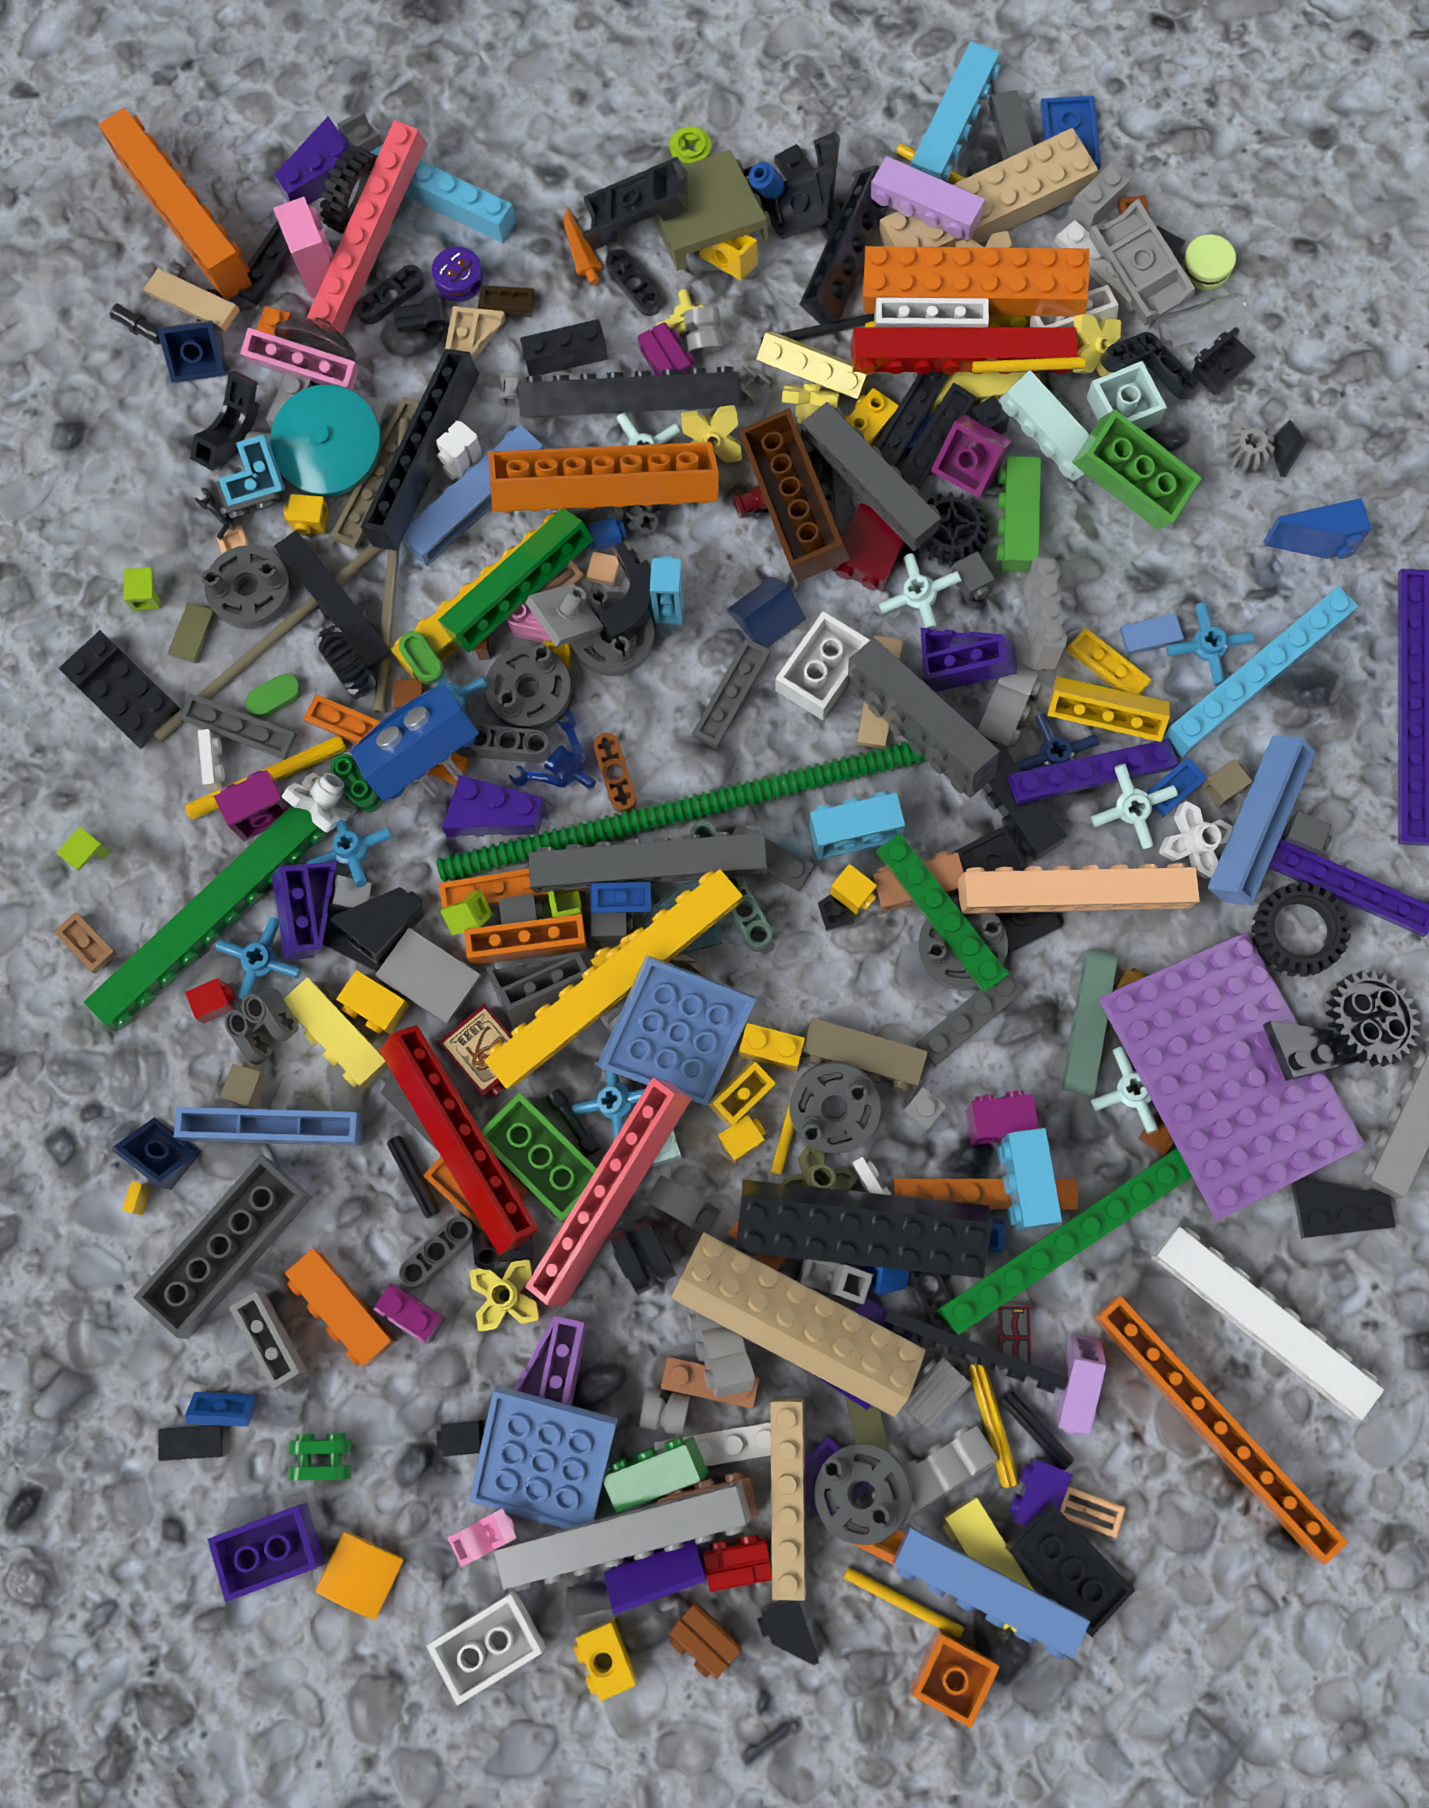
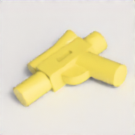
M682 289L678 292L680 305L675 307L674 314L670 315V318L656 323V326L665 322L670 330L674 328L678 334L689 331L685 329L684 312L704 306L702 304L696 307L692 306L687 289Z

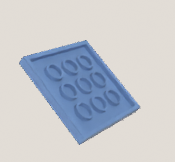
M646 955L598 1061V1066L604 1070L646 1085L649 1084L652 1077L668 1081L692 1098L691 1101L708 1106L707 1103L716 1089L757 999L748 993Z
M496 1385L492 1393L469 1502L496 1510L503 1508L506 1513L560 1528L594 1520L618 1419Z

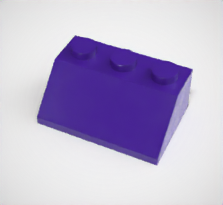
M695 1539L684 1541L683 1547L669 1552H665L664 1548L654 1549L653 1555L643 1559L628 1560V1557L622 1558L623 1563L606 1569L604 1576L613 1615L705 1582L707 1572Z

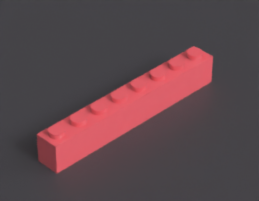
M396 120L392 123L306 318L318 332L338 340L341 339L427 145L416 128Z
M652 1077L525 1288L544 1304L566 1306L607 1239L608 1234H610L691 1101L692 1098L672 1083Z

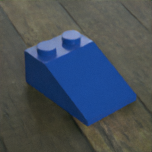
M1362 498L1279 516L1264 539V544L1267 547L1325 559L1334 557L1345 559L1355 554V551L1364 542L1372 528Z

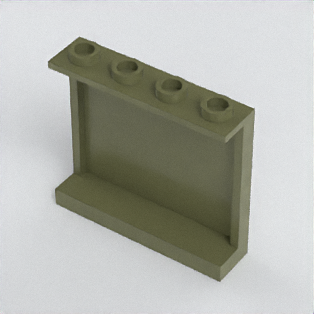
M731 150L683 165L688 171V212L663 221L659 214L652 217L677 271L687 268L686 254L757 230L760 231L764 240L767 241L769 240L767 228L771 227L767 211H762L758 194H753L749 177H744V170L740 159L736 160Z

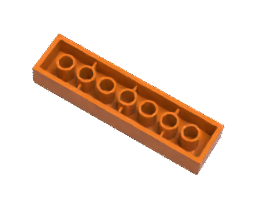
M124 107L100 122L98 126L118 162L222 298L229 300L237 295L241 289L251 286L252 282L248 276V273L251 271L241 257L243 255L234 241L230 242L226 239L228 234L219 222L215 223L212 221L214 216L206 204L201 205L198 203L200 198L192 186L187 187L184 185L186 180L178 168L173 169L170 167L173 165L164 150H157L159 146L151 133L146 134L143 132L145 127L137 115L132 117Z
M866 246L863 314L875 313L876 298L988 299V314L992 316L1075 317L1086 313L1088 302L1090 248Z
M712 442L488 452L492 512L509 513L521 510L536 512L543 509L561 510L562 508L566 510L569 508L594 509L607 506L621 508L628 505H678L692 502L705 504L718 501L719 471Z

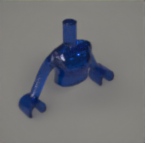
M569 710L564 711L569 720L561 722L557 719L560 728L566 732L575 753L568 751L563 745L559 746L544 764V769L553 775L525 771L522 766H517L516 768L521 773V776L513 778L509 775L510 780L515 786L522 787L527 784L528 780L544 782L560 788H565L575 780L588 790L595 786L596 781L583 772L588 758L574 731L576 720Z

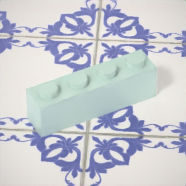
M1029 370L998 401L1002 404L1005 413L1018 421L1022 431L1040 445L1042 453L1053 459L1059 466L1060 472L1065 477L1075 481L1085 473L1072 464V461L1087 440L1089 434L1033 372Z

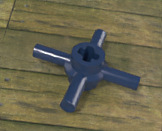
M1041 713L1035 717L1044 738L1039 754L1018 761L1016 764L1021 771H1026L1041 765L1048 766L1071 761L1074 759L1075 753L1098 746L1099 740L1095 734L1072 743L1062 737H1056L1046 713ZM1076 791V792H1071V793H1067V795L1075 794V793H1077L1078 791Z

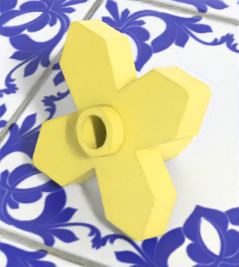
M1082 314L1075 316L1074 327L1077 336L1078 357H1085V368L1073 369V372L1088 374L1093 373L1096 368L1102 377L1111 374L1102 366L1100 358L1106 349L1121 337V321L1109 318L1101 320L1098 325L1093 315Z
M804 383V386L785 384L782 392V402L796 404L795 416L798 417L797 423L802 424V421L826 402L833 408H837L839 401L838 391L825 387L820 388V384Z
M735 405L719 407L714 415L702 416L697 410L681 413L682 430L684 434L694 439L691 443L712 442L714 453L725 463L742 460L740 441L729 435L738 426Z
M530 1260L511 1262L502 1279L491 1269L482 1270L479 1268L470 1271L472 1289L487 1298V1301L476 1312L479 1331L498 1329L507 1312L520 1324L540 1320L538 1302L521 1293L533 1275ZM509 1290L510 1297L508 1301H502L500 1297L501 1292Z

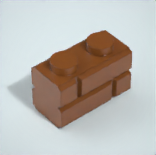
M696 1600L671 1627L668 1633L672 1637L669 1641L671 1645L682 1655L688 1652L696 1660L693 1664L694 1667L706 1678L712 1675L715 1679H718L742 1650V1644Z

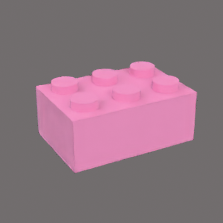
M301 197L273 209L311 299L316 297L334 255L315 207H308L305 197Z

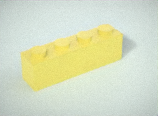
M775 332L765 333L756 359L856 399L865 394L872 375L852 372V362Z
M957 372L952 374L929 414L935 412L953 382L977 397L969 409L971 410L993 395L999 400L1026 372H1012L1010 374H1000L999 372L982 374ZM1039 373L1034 374L1040 380Z
M308 977L284 998L297 1022H300L307 1029L303 1032L305 1037L314 1046L320 1043L326 1051L323 1053V1056L334 1067L339 1063L346 1071L342 1076L351 1086L355 1088L359 1085L366 1090L389 1068L381 1053Z
M970 1497L942 1515L946 1521V1524L942 1526L951 1543L958 1541L964 1551L962 1552L963 1554L1033 1590L1018 1563L1005 1548V1542L977 1497ZM1005 1624L1003 1627L1004 1630L1010 1627L1014 1633L1017 1630L1007 1624Z

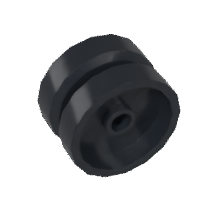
M647 1215L632 1223V1229L638 1240L635 1243L628 1231L623 1228L608 1234L619 1267L625 1278L629 1279L638 1296L652 1289L653 1282L647 1269L652 1268L656 1278L662 1283L677 1276Z

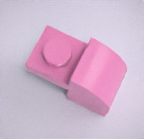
M503 1508L448 1537L461 1567L516 1539L514 1524L511 1518L505 1514Z

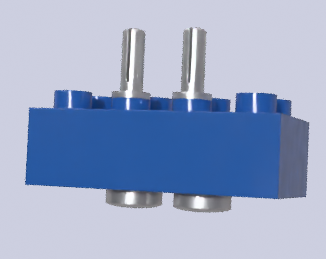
M443 683L422 693L394 711L368 732L350 752L366 782L384 802L389 798L395 799L401 796L405 787L413 781L420 782L432 797H436L440 790L428 777V770L436 764H443L454 779L458 780V775L463 776V773L451 759L452 753L460 747L470 746L475 741V736L479 732L462 705Z

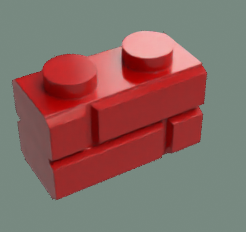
M751 1534L740 1537L741 1543L728 1545L727 1540L709 1543V1549L703 1551L710 1592L771 1581L772 1570L766 1538L759 1539L758 1534Z

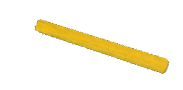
M335 736L260 771L267 770L276 781H280L345 751L346 745L340 736ZM247 777L242 778V779H240V780H238V781H236V782H234V783H231V784H236V785H237V784H239V783H241V782L247 780ZM222 788L187 803L185 810L191 819H196L218 809L219 806L214 796L219 794Z

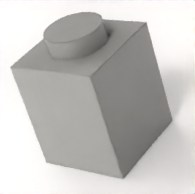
M922 1087L901 1115L923 1133H926L944 1111L946 1105Z

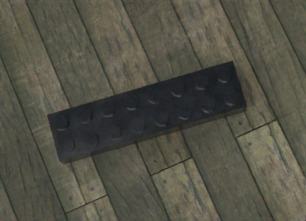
M743 1180L736 1250L748 1254L984 1278L992 1219L989 1205Z

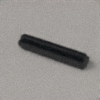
M401 1136L391 1138L387 1141V1146L423 1215L428 1219L438 1215L440 1208L404 1139Z
M1009 1390L1000 1398V1403L1060 1469L1065 1470L1073 1463L1074 1457L1014 1391Z

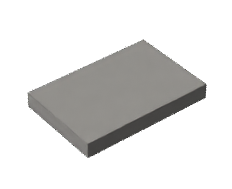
M411 928L407 929L375 974L379 980L447 1025H449L482 978L481 974Z

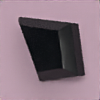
M1291 420L1273 435L1274 443L1272 445L1275 447L1273 456L1279 475L1283 478L1287 476L1308 441Z
M831 894L818 902L817 905L826 932L854 924L855 913Z

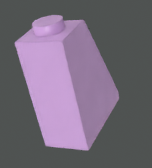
M1072 1333L1069 1335L1063 1376L1067 1377L1068 1381L1065 1390H1060L1056 1416L1058 1428L1072 1435H1079L1080 1433L1090 1435L1106 1369L1100 1339Z

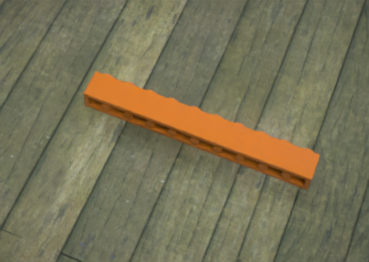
M1121 1295L1114 1296L1092 1316V1319L1314 1561L1326 1565L1349 1543Z

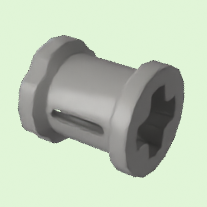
M506 371L500 375L502 393L498 398L500 405L507 408L519 407L518 383L524 382L522 374Z

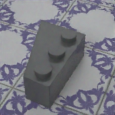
M579 952L541 958V962L523 964V961L515 962L513 967L496 969L495 966L486 967L492 987L514 1029L524 1022L526 1024L531 1023L537 1018L534 1014L547 1003L552 1006L560 999L558 994L570 984L574 987L584 980L582 974L588 970Z

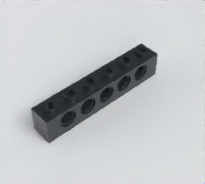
M878 165L858 171L799 305L819 324L838 321L843 315L845 304L853 292L855 281L864 266L866 246H873V240L880 228V219L884 217L889 207L882 206L871 199V182L880 168Z

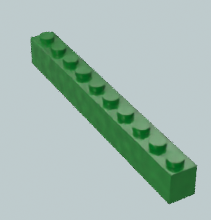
M291 806L83 1003L106 1027L117 1031L128 1026L133 1020V1015L139 1009L149 1006L154 1001L155 994L163 987L171 985L177 978L176 974L184 967L192 965L198 959V954L206 946L213 945L227 926H232L238 922L242 916L241 913L249 905L253 906L261 900L263 892L269 886H273L272 875L279 866L297 865L306 855L305 852L313 845L320 844L327 836V832H324L313 823L311 813L308 810Z
M1176 1147L936 1309L951 1333L955 1335L961 1334L1191 1178L1192 1175L1178 1148Z

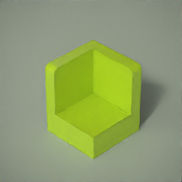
M151 567L124 569V601L132 611L160 609V597L153 590V570Z
M79 827L56 853L79 871L94 854L103 860L110 851L88 832Z
M481 889L471 892L460 903L446 906L440 910L452 936L464 933V929L479 928L493 916Z
M553 890L548 891L553 918L582 914L585 921L579 891L555 895Z

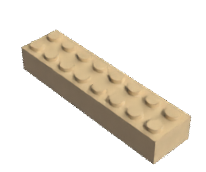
M1070 128L953 185L985 199L983 216L970 237L980 244L988 240L994 233L1007 231L1074 199L1079 192L1097 177L1098 168L1074 129ZM899 211L880 219L879 238L884 246L955 247L956 241L964 240L962 238H954L948 232L937 227H929L923 221L912 216H904Z
M704 1232L670 1297L893 1417L898 1414L908 1401L926 1349Z

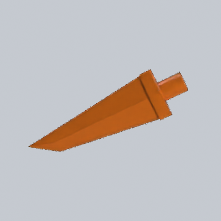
M567 207L563 223L575 262V270L578 275L587 276L589 284L595 286L600 282L597 273L601 272L603 267L588 242L584 239L582 231Z

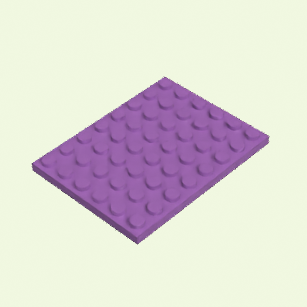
M1247 932L1098 999L1216 1221L1366 1146L1325 1072L1285 1081L1263 1024L1268 1021L1298 1025Z

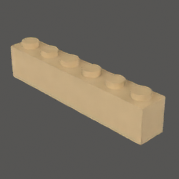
M773 1396L770 1402L772 1600L805 1601L807 1592L804 1396Z

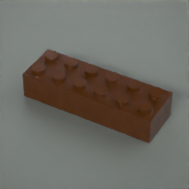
M790 408L738 430L786 559L797 582L849 561L850 558Z

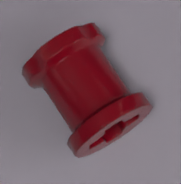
M758 485L754 486L752 491L740 496L737 494L732 495V501L740 519L744 518L745 514L759 508L762 510L767 508Z

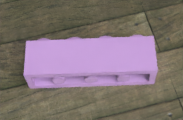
M888 156L884 159L871 182V199L875 200L878 204L894 208L904 216H912L919 219L929 227H937L944 230L954 238H962L969 241L983 216L984 198Z

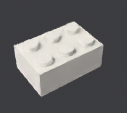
M822 611L776 677L775 691L823 720L848 684L849 658L870 640Z
M515 1590L426 1645L457 1706L542 1654L546 1649L545 1643Z

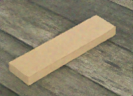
M157 268L143 289L147 295L201 321L212 320L216 328L226 332L240 311L235 304Z
M875 635V639L900 660L903 640ZM864 701L857 745L884 749L889 725L882 717H876Z

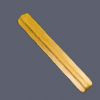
M973 1363L968 1366L990 1447L998 1458V1463L995 1465L1001 1486L1003 1488L1014 1487L1019 1484V1479L989 1374L986 1368Z

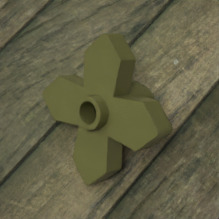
M807 1144L797 1159L802 1174L786 1175L781 1184L850 1191L857 1181L858 1175L845 1166L832 1169L825 1165L824 1152Z

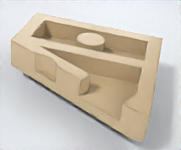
M453 306L445 349L470 352L474 361L504 323L506 318L504 311Z

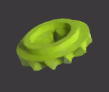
M683 127L677 130L670 138L669 151L672 157H678L682 164H689L710 156V137L704 130L698 127ZM685 143L689 144V146L695 145V152L690 149L686 150Z

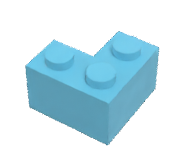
M260 435L237 442L236 445L245 471L219 478L227 505L231 506L270 493L285 491L268 437Z

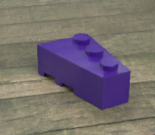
M329 116L324 119L274 174L281 194L287 202L305 197L307 205L320 199L322 190H327V186L324 183L326 179L330 180L331 178L329 174L331 167L335 169L336 165L334 162L336 159H341V153L344 151L348 152V148H350V145Z
M920 627L923 680L936 692L1017 674L1016 647L1003 634L982 632L959 633L946 629L944 631H935Z
M460 775L442 830L447 838L468 835L482 837L492 834H501L502 836L539 833L547 807L542 797Z
M337 862L279 866L272 875L285 961L314 958L322 949L328 915L327 909L332 893V881Z

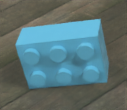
M882 791L873 794L870 799L861 801L860 798H851L844 801L843 805L832 807L830 804L816 807L814 811L810 812L809 831L817 861L882 846L899 833L903 836L905 822L897 792L889 794L888 791Z
M1046 1128L1008 1133L1001 1140V1145L997 1146L1000 1164L1005 1163L1006 1176H1003V1187L1005 1194H1010L1012 1206L1008 1207L1010 1224L1015 1225L1016 1232L1053 1227L1061 1223L1062 1218Z

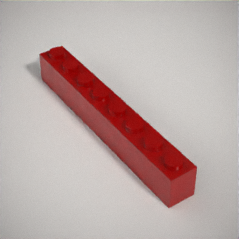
M854 327L850 341L852 372H861L862 374H872L875 372H888L890 374H900L902 372H916L918 374H928L930 372H944L945 374H955L957 372L972 373V362L1078 357L1075 327ZM1072 369L1038 370L1032 372L1033 374H1037L1039 372H1053L1055 374H1064L1067 372H1071ZM999 372V373H1000V374H1010V373H1012V372Z
M416 1024L393 1032L379 1051L500 1256L523 1245L539 1228L420 1028Z

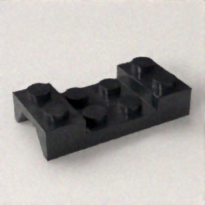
M672 158L584 196V202L591 217V229L583 232L584 239L593 250L617 241V231L626 229L638 222L650 219L658 214L663 221L688 212V171L679 158Z
M101 630L58 668L139 749L145 746L147 734L164 717L173 716L180 710L176 703L146 676Z

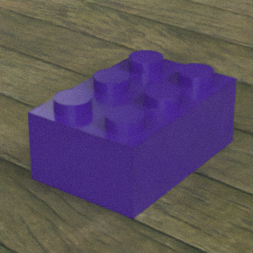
M307 1502L207 1539L225 1602L311 1571L325 1564Z

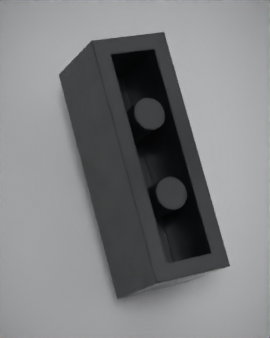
M600 319L520 337L529 377L541 376L608 360Z

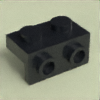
M1234 327L1229 333L1226 331L1222 332L1210 349H1202L1194 358L1196 363L1191 374L1213 395L1218 393L1251 365L1256 358L1237 339L1240 332L1237 327Z

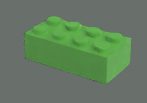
M1116 409L1100 418L1072 461V464L1157 530L1175 521L1201 480L1199 475Z
M519 1092L481 1130V1133L493 1153L564 1223L597 1168Z

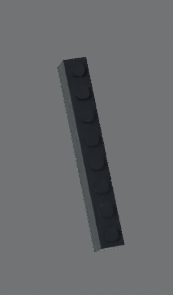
M445 349L360 526L373 547L398 551L440 460L437 456L440 451L436 440L445 432L448 433V429L459 420L479 377V371L470 352Z
M733 366L717 367L716 373H706V368L689 369L690 374H679L678 369L662 370V375L651 376V371H635V377H624V372L607 373V378L597 379L594 373L580 374V380H569V375H554L553 381H542V376L526 377V382L518 383L520 417L710 409L730 405L742 407L741 374L738 371L734 372Z

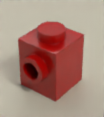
M219 978L185 992L195 1019L203 1024L236 1009L233 1000L237 998L230 983L226 984Z

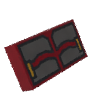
M1000 1306L997 1308L998 1351L1031 1363L1030 1306Z

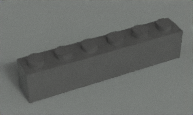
M826 402L802 421L801 436L913 551L939 531L941 517L936 507L932 504L928 505L921 498L918 489L914 485L906 483L900 471L895 466H890L883 459L880 450L875 446L871 447L864 440L862 432L857 427H852L846 421L841 410L833 408Z

